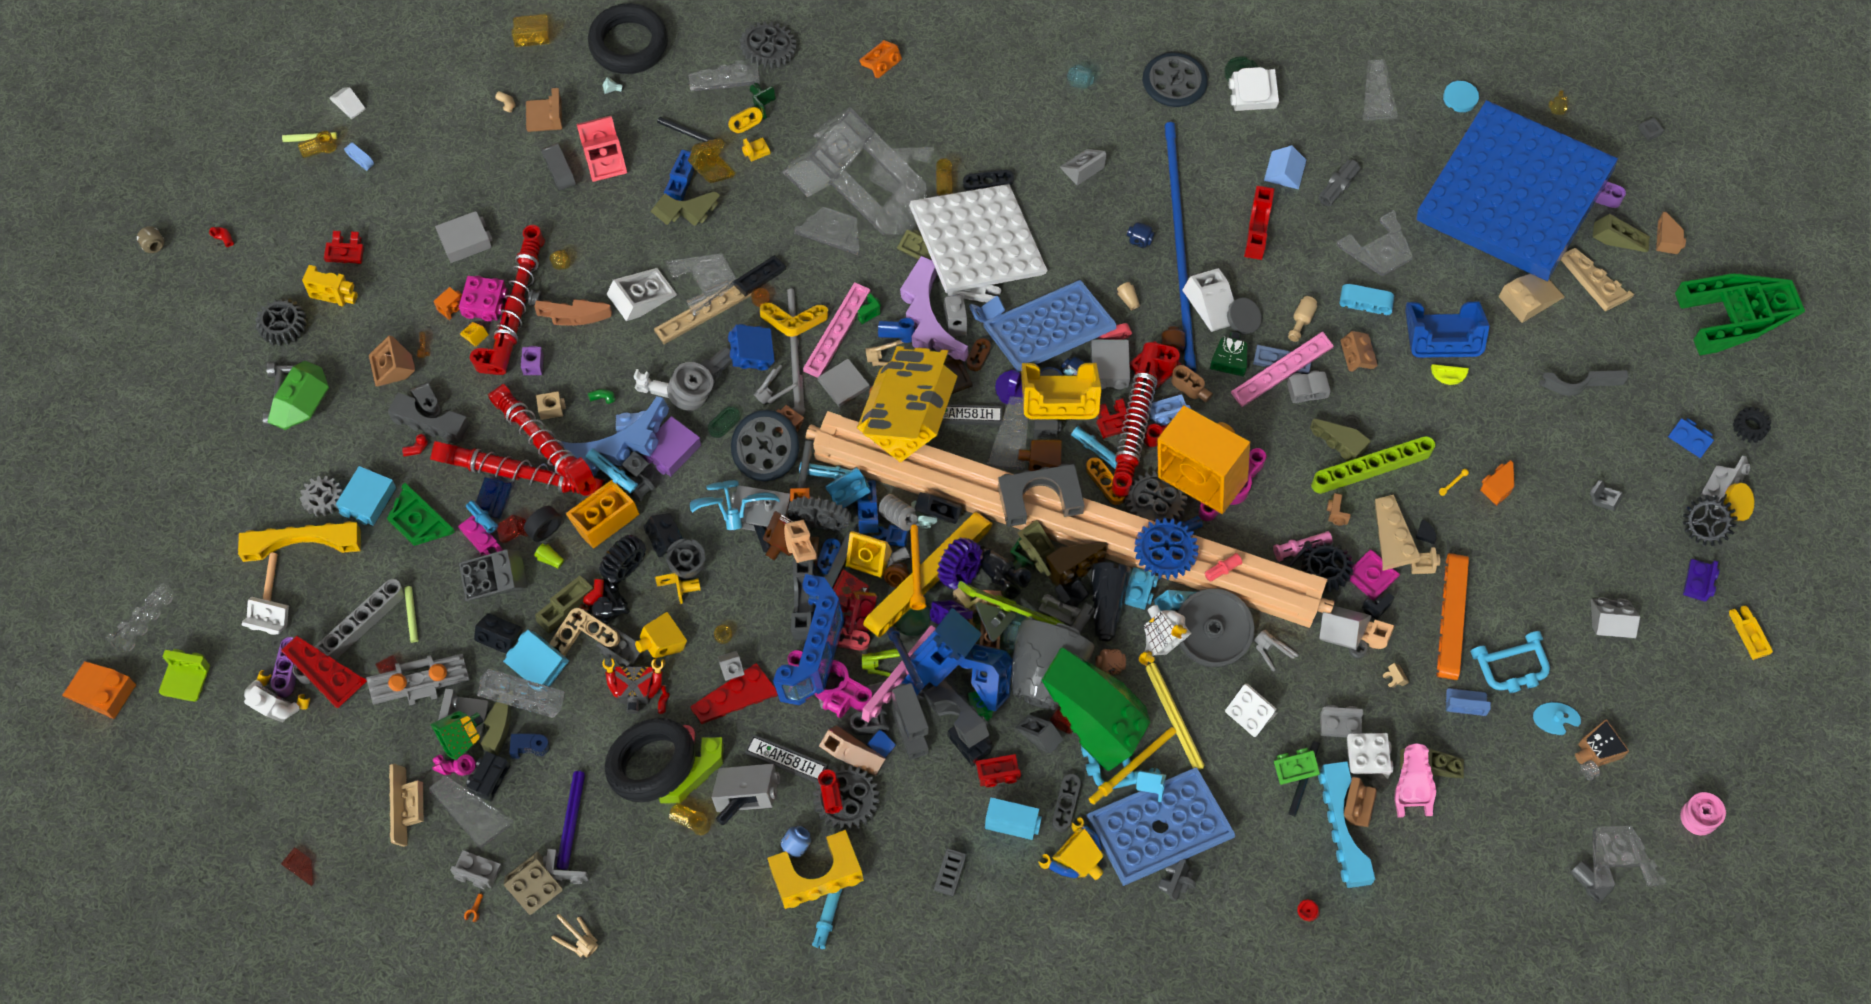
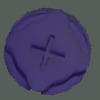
M1015 370L1006 371L998 377L995 392L1001 402L1013 406L1023 403L1021 372Z

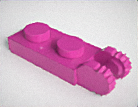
M473 515L458 526L460 531L481 555H489L488 550L492 547L496 552L503 551L494 537L480 523L475 522Z

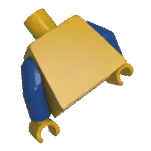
M1077 818V822L1081 825L1076 826L1072 822L1071 827L1075 833L1052 857L1054 860L1051 861L1047 854H1043V858L1047 859L1048 862L1043 864L1038 861L1041 868H1049L1061 876L1075 879L1077 877H1085L1089 873L1094 880H1097L1104 873L1097 865L1103 858L1099 836L1088 826H1084L1082 818Z

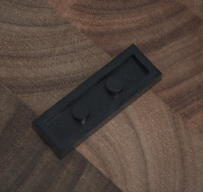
M774 255L734 280L733 285L746 297L784 272L787 266Z

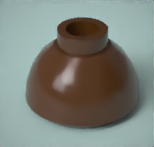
M900 562L887 567L883 577L887 584L897 588L910 573L907 566Z

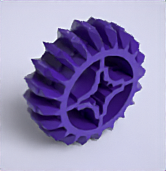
M959 538L954 540L953 544H949L947 550L944 549L943 556H940L941 561L938 562L940 567L937 571L939 572L938 578H940V582L954 590L958 588L959 581L971 584L972 579L976 578V573L979 572V566L982 565L980 561L983 559V556L981 555L982 550L980 546L969 538Z

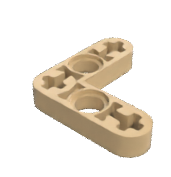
M574 608L569 612L549 644L553 647H559L560 653L566 656L581 631L607 647L617 646L620 642V635L616 630L587 611ZM581 613L582 620L576 621L575 614ZM569 622L573 623L575 626H578L577 629H575L573 626L568 625ZM593 622L599 624V630L596 633H591L589 629ZM570 628L572 630V637L566 640L563 638V631ZM603 632H605L608 635L613 634L614 641L608 642V638L601 634ZM558 639L567 643L566 646L558 642Z

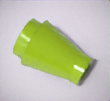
M542 543L534 554L538 561L557 569L565 561L549 544L545 545Z

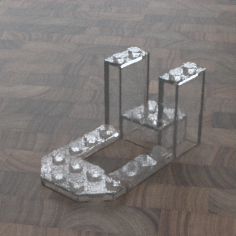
M851 107L824 122L813 135L818 140L813 147L793 159L783 170V173L807 197L832 185L882 235H904L907 229L911 231L916 225V220L909 206L910 201L926 198V183ZM863 148L900 184L883 207L845 171Z

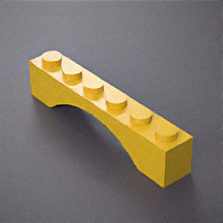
M347 521L343 524L327 523L322 526L306 525L300 528L286 527L285 529L278 530L270 528L265 531L248 530L245 533H239L238 555L243 562L263 560L270 553L282 547L301 542L325 544L341 553L361 551V529L357 522Z

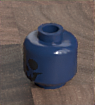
M1140 222L1135 223L1133 227L1130 226L1127 232V236L1130 237V244L1141 248H1146L1147 245L1150 246L1155 234L1151 226Z

